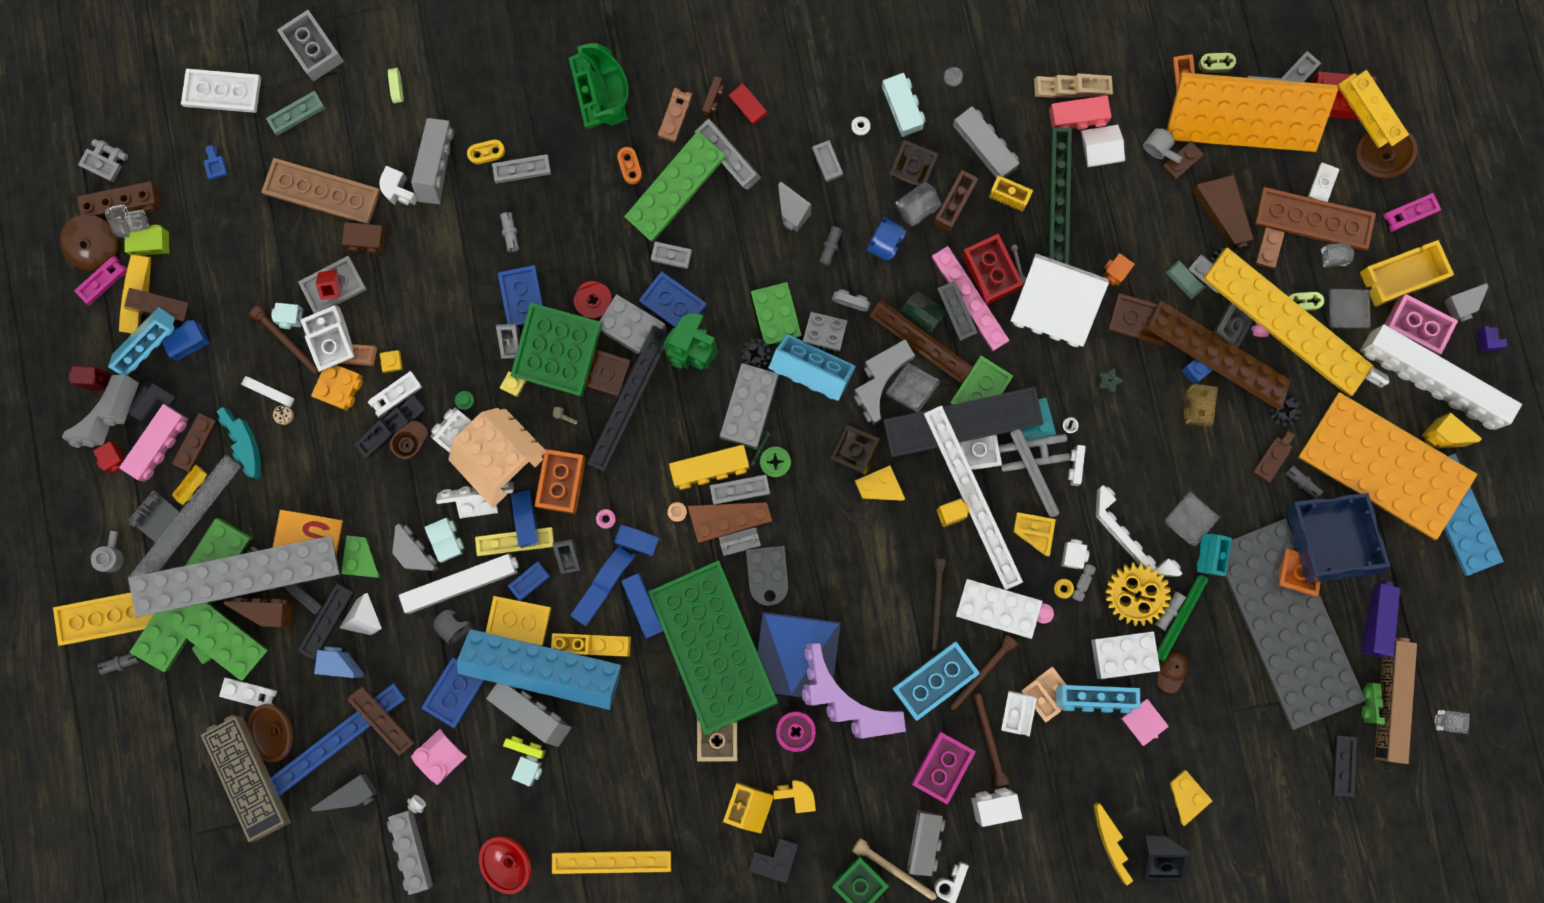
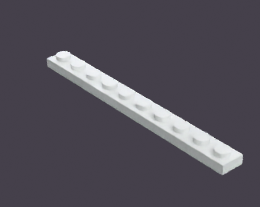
M942 405L924 413L964 502L968 504L971 518L1004 589L1007 590L1022 583L1020 574Z

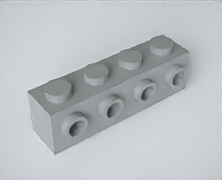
M409 810L388 817L387 826L389 832L393 834L394 840L392 845L394 851L399 856L397 863L399 870L403 871V887L405 891H408V894L411 895L431 888L433 883L414 813Z

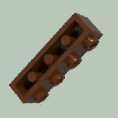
M151 181L77 196L80 215H96L104 220H116L120 216H135L139 212L149 213L154 212L155 209L162 208L159 188Z

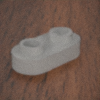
M842 289L834 292L832 297L834 302L861 311H868L870 302L867 301L868 298L857 295V297L849 295L848 291Z

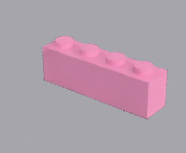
M163 404L119 468L139 481L146 482V480H149L153 476V470L157 464L164 460V454L168 448L175 444V438L179 432L186 428L188 418Z

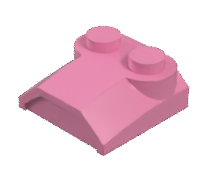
M439 729L420 748L415 750L411 756L419 769L437 785L467 757L443 733L442 729Z

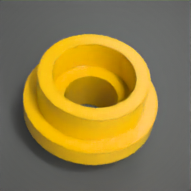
M1061 579L1056 582L1054 591L1058 597L1068 598L1073 594L1074 586L1071 581ZM1062 585L1067 587L1065 593L1060 590Z

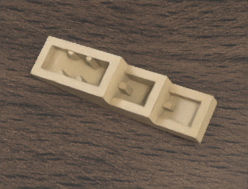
M1078 73L1075 76L1057 75L1055 77L1037 76L1034 78L1035 97L1075 98L1113 94L1112 76Z

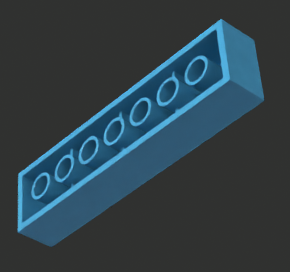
M472 629L468 632L457 660L458 674L610 710L621 671V665Z

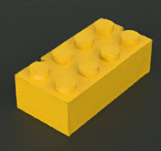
M1439 240L1371 265L1360 272L1366 288L1371 287V290L1368 292L1375 307L1398 299L1404 294L1408 295L1445 281L1454 275Z

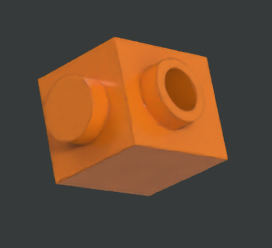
M1119 253L1114 261L1110 259L1104 266L1106 271L1103 276L1109 280V284L1119 286L1135 264Z

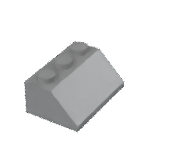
M922 810L917 811L907 866L909 874L932 876V872H936L938 860L935 859L936 851L940 852L941 848L939 833L944 831L945 820H942L943 816L941 814Z

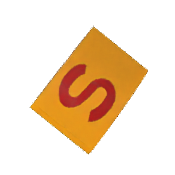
M280 510L273 548L332 536L337 556L343 521Z

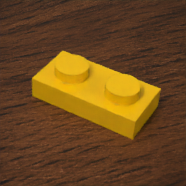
M195 465L173 492L172 496L182 505L189 501L196 488L204 483L207 476L206 472L201 467Z

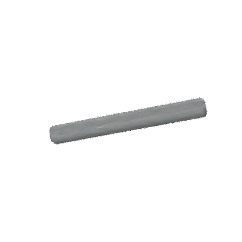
M1016 429L1011 432L1013 441L1048 515L1051 518L1059 514V510L1021 430Z

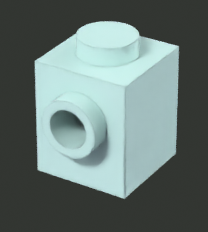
M275 303V308L272 309L271 314L273 322L283 329H291V326L301 327L302 323L300 320L303 317V308L299 305Z
M528 754L527 756H521L512 779L527 786H532L535 779L538 780L543 769L540 768L542 763L538 762L537 757Z

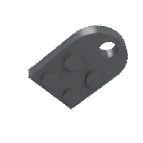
M785 547L747 549L749 587L752 597L758 603L765 606H773L780 603L788 592ZM769 590L773 591L776 595L775 599L771 602L766 601L764 598V594Z

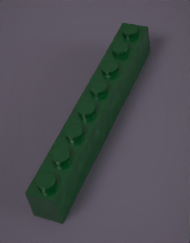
M1053 127L1049 135L1047 258L1069 265L1072 128Z

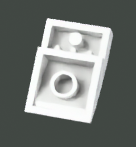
M334 305L300 320L306 333L305 339L319 372L354 357L351 339L340 307Z

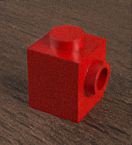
M337 269L318 272L315 284L320 299L340 297L342 283Z
M109 441L93 451L98 459L96 463L101 470L111 473L121 470L119 467L125 460V456L117 443Z

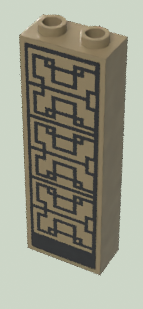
M231 715L223 720L224 723L208 727L206 729L207 732L203 733L201 737L248 842H254L291 823L244 718Z

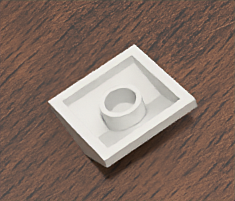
M1118 125L1081 131L1087 167L1125 161L1124 140Z
M997 435L959 443L971 470L1002 466Z

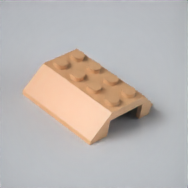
M499 408L483 411L453 439L448 459L492 508L507 495L502 487L528 462L536 467L543 460L542 455L546 452L538 442H535L536 440L527 430L524 431V427L516 419H513L514 417L506 409L500 410Z

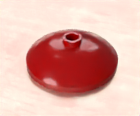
M496 836L486 841L481 847L479 853L480 870L492 888L504 894H514L526 887L531 877V864L527 853L519 843L509 837Z

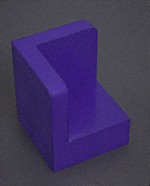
M1483 326L1477 329L1480 352L1498 351L1508 347L1506 339H1499L1497 327L1489 328V326Z

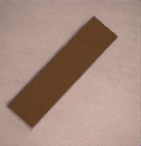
M363 685L347 697L352 706L399 756L414 744L415 741Z

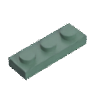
M313 91L267 117L266 120L274 134L278 136L322 111L325 107L317 93Z

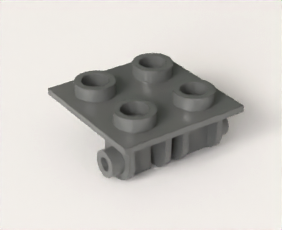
M153 490L128 520L130 525L139 528L155 543H158L182 513Z

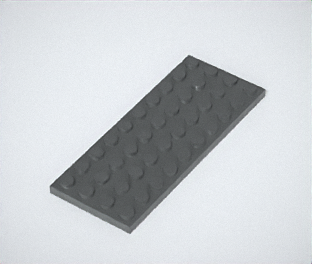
M1283 519L1231 541L1225 578L1291 730H1295L1366 700L1320 595L1318 594L1315 597L1278 585V570L1285 550L1290 549L1298 552L1286 519Z

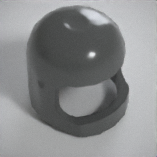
M454 610L441 612L433 623L436 633L448 645L458 641L472 627L468 621H456L455 619L458 614Z

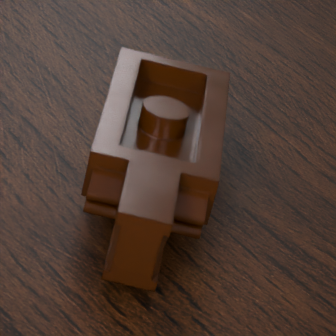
M1288 431L1284 433L1282 438L1277 437L1273 440L1252 473L1270 483L1293 447L1290 445V442L1295 435Z

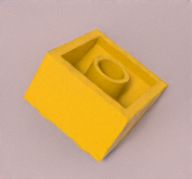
M1452 413L1435 419L1422 435L1426 439L1425 442L1434 448L1465 447L1480 442L1482 439Z

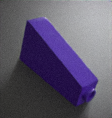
M1382 581L1379 584H1374L1360 653L1376 657L1394 656L1400 588L1394 587L1392 582Z

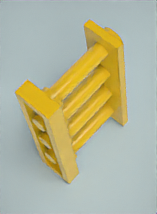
M1367 70L1358 76L1354 73L1337 84L1339 90L1378 148L1388 142L1393 146L1409 135Z

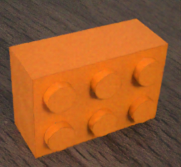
M545 449L535 507L576 514L586 458L583 455Z

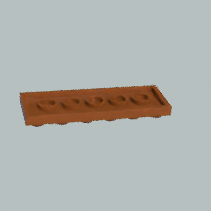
M1264 187L1261 191L1254 225L1367 251L1376 213Z

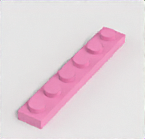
M947 246L934 254L932 259L948 283L956 282L972 321L992 352L1008 343V337L950 248Z

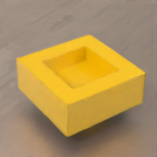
M399 350L380 353L383 373L403 370Z

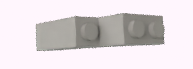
M906 340L865 362L866 368H864V371L868 378L872 377L873 380L855 389L854 393L856 395L853 397L858 406H863L865 410L863 412L864 417L868 422L871 421L873 425L881 420L880 397L887 381L900 367L912 361L915 357Z
M125 374L112 375L103 396L94 409L77 425L64 431L62 438L68 441L69 445L76 448L103 445L109 427L115 426V424H124L139 383Z

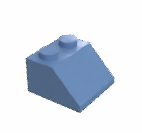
M324 647V650H317L314 674L364 678L363 671L347 652H342V648Z

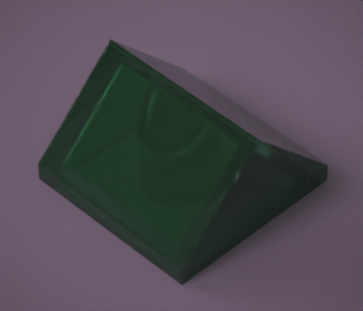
M918 288L899 313L931 335L946 316L947 310Z

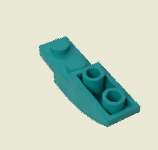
M224 407L216 411L220 416L218 420L224 427L227 426L230 431L228 433L229 437L236 442L231 446L234 451L232 455L238 462L241 461L244 466L243 471L249 478L258 480L261 478V460L255 437L249 425L241 418L236 420L230 410Z

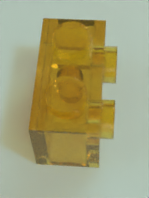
M1193 384L1190 389H1187L1186 400L1189 401L1188 407L1184 411V419H1186L1187 425L1209 428L1214 424L1218 387Z

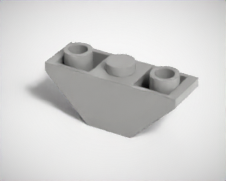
M397 524L395 526L392 554L406 569L437 571L439 569L436 566L437 561L431 554L427 555L425 553V546L419 540L415 541L411 536L414 534L407 525Z

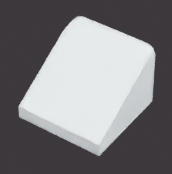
M1372 367L1365 379L1379 387L1389 383L1388 375L1375 367Z

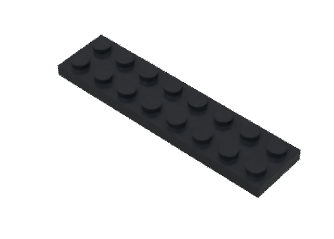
M1036 387L943 407L959 443L1044 424ZM933 409L884 420L892 457L939 447L924 416V413Z

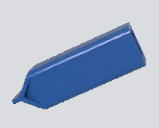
M638 573L622 580V585L645 637L649 638L662 632V626L641 574Z

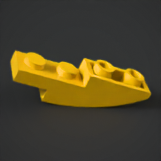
M552 633L551 648L573 654L630 657L631 637Z

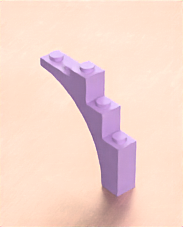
M820 643L806 644L805 658L809 664L807 676L811 683L803 684L802 698L807 705L828 703L827 715L830 721L853 720L851 729L857 738L906 732L904 712L873 710L850 698L838 687L830 675L823 659Z

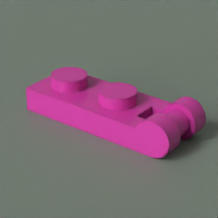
M1432 193L1387 212L1383 217L1388 221L1390 231L1394 232L1441 211V208ZM1399 215L1401 221L1397 222L1395 216Z
M113 256L74 291L90 306L120 277L126 275L127 268L120 264V260L116 256ZM112 268L115 269V271H114L113 273H111V272L109 271V270H111Z

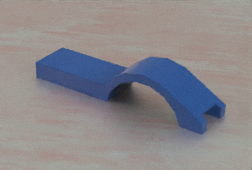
M619 545L600 569L592 585L570 616L587 627L609 596L612 587L620 575L632 563L636 554H629Z

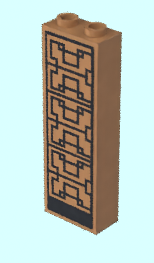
M1395 638L1394 656L1382 657L1380 684L1383 708H1379V717L1385 718V724H1377L1375 760L1409 764L1417 643H1411L1408 638Z

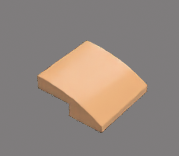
M1052 666L1021 691L1023 694L1037 697L1035 709L1043 720L1047 722L1063 709V707H1056V687L1066 685V683Z

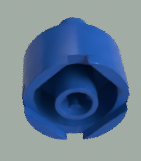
M883 217L866 251L887 261V259L891 260L898 249L895 245L902 241L906 230L901 225Z

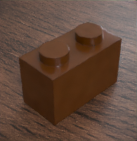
M345 222L342 245L347 251L358 253L359 250L366 251L369 254L384 252L387 230L381 225Z

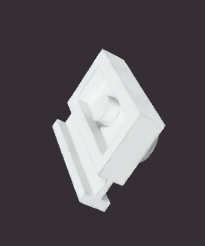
M1009 691L1001 730L1030 736L1037 697Z

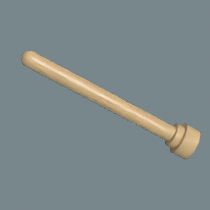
M862 838L857 841L852 852L858 856H867L929 899H936L935 892L869 849L870 846Z

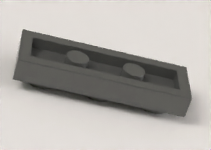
M953 281L937 288L959 340L961 341L977 334L978 332L956 282Z

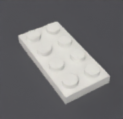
M186 69L181 105L183 107L256 113L261 77L256 74Z
M967 579L956 617L1032 639L1043 601Z

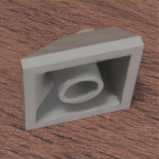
M780 182L778 186L783 225L789 230L794 229L798 231L811 215V204Z

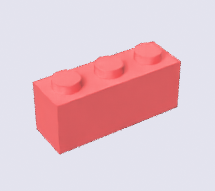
M1108 95L1051 104L1049 109L1052 128H1077V130H1082L1092 125L1102 127L1111 119Z

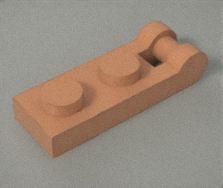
M674 88L658 133L659 138L676 143L693 93H684L680 89ZM678 99L684 100L683 105L677 103Z

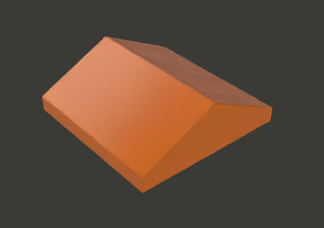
M1286 549L1278 570V585L1317 597L1321 582L1306 583L1298 552Z

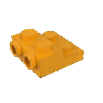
M334 365L322 370L311 396L348 411L349 407L351 408L354 404L356 391L362 386L363 376Z

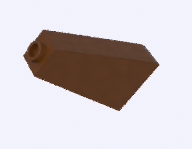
M1234 175L1197 184L1193 189V193L1229 248L1237 247V250L1248 247V244L1253 240V236Z

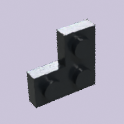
M779 838L774 857L755 851L749 872L787 883L798 844Z

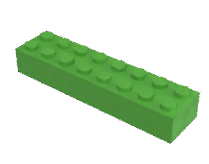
M216 518L185 566L244 554L253 537L221 518ZM154 614L130 653L157 669L166 672L170 670L188 642V639Z

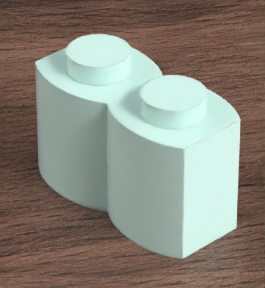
M444 518L425 527L440 563L463 554L462 549H464V545L460 538H456L455 531L457 529L453 520L449 521L448 518Z

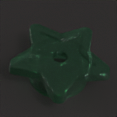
M1111 369L1108 373H1099L1101 378L1099 389L1106 388L1115 393L1116 385L1123 382L1121 378L1116 376L1115 369Z

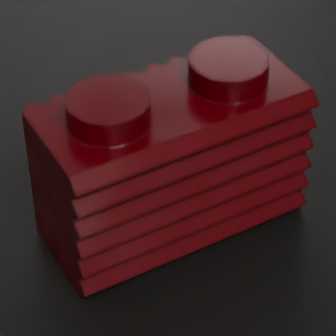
M73 365L69 372L71 384L86 390L95 391L106 390L111 376L109 372L96 366Z

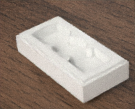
M1321 163L1308 197L1328 202L1339 169Z

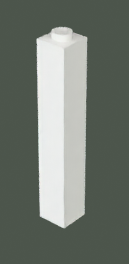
M507 554L399 595L404 613L416 612L517 574L516 568H519L515 557L512 558V555Z

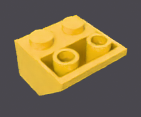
M737 782L723 822L741 829L761 833L774 795Z

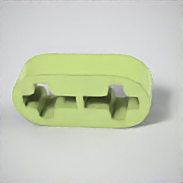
M1231 53L1205 54L1200 59L1198 66L1204 73L1229 72L1235 66L1236 58ZM1225 59H1227V62H1230L1228 66H1226V63H1222ZM1206 60H1208L1209 63H1212L1210 67H1207V64H1204Z
M398 68L388 69L392 102H403L400 71Z
M1318 292L1295 293L1289 296L1292 300L1295 298L1297 302L1302 301L1298 305L1305 311H1315L1324 304V298ZM1314 297V300H1318V303L1314 306V303H1307V301Z

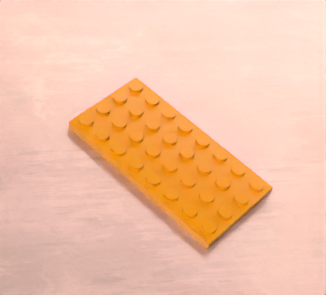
M1181 73L1167 131L1172 134L1174 141L1316 152L1338 87L1331 84Z
M1340 392L1334 398L1297 457L1355 493H1369L1372 503L1433 540L1438 539L1477 476V473Z

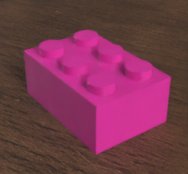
M939 731L911 784L948 805L976 751Z

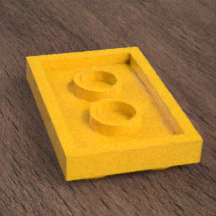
M493 596L486 633L543 646L551 607Z

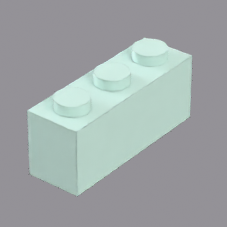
M902 73L883 80L882 88L901 136L904 137L923 130L924 122H926L923 112L918 110L919 102L916 95H912L910 79L906 78L905 74Z

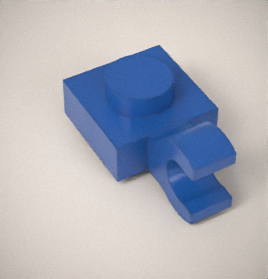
M213 145L205 147L209 158L204 161L208 179L213 180L227 176L228 171L224 157L218 155L217 148H214Z

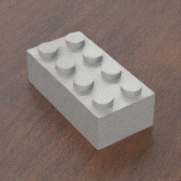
M741 364L721 430V440L758 450L779 379L778 374Z

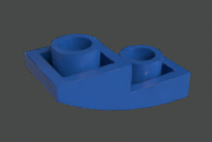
M620 525L613 543L651 557L654 554L659 538L637 529Z

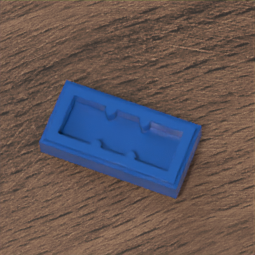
M537 561L510 583L508 587L517 599L521 601L551 576Z

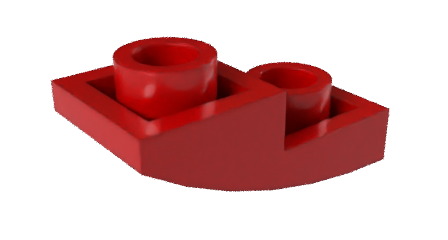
M743 83L729 94L730 99L753 125L767 114L764 107Z

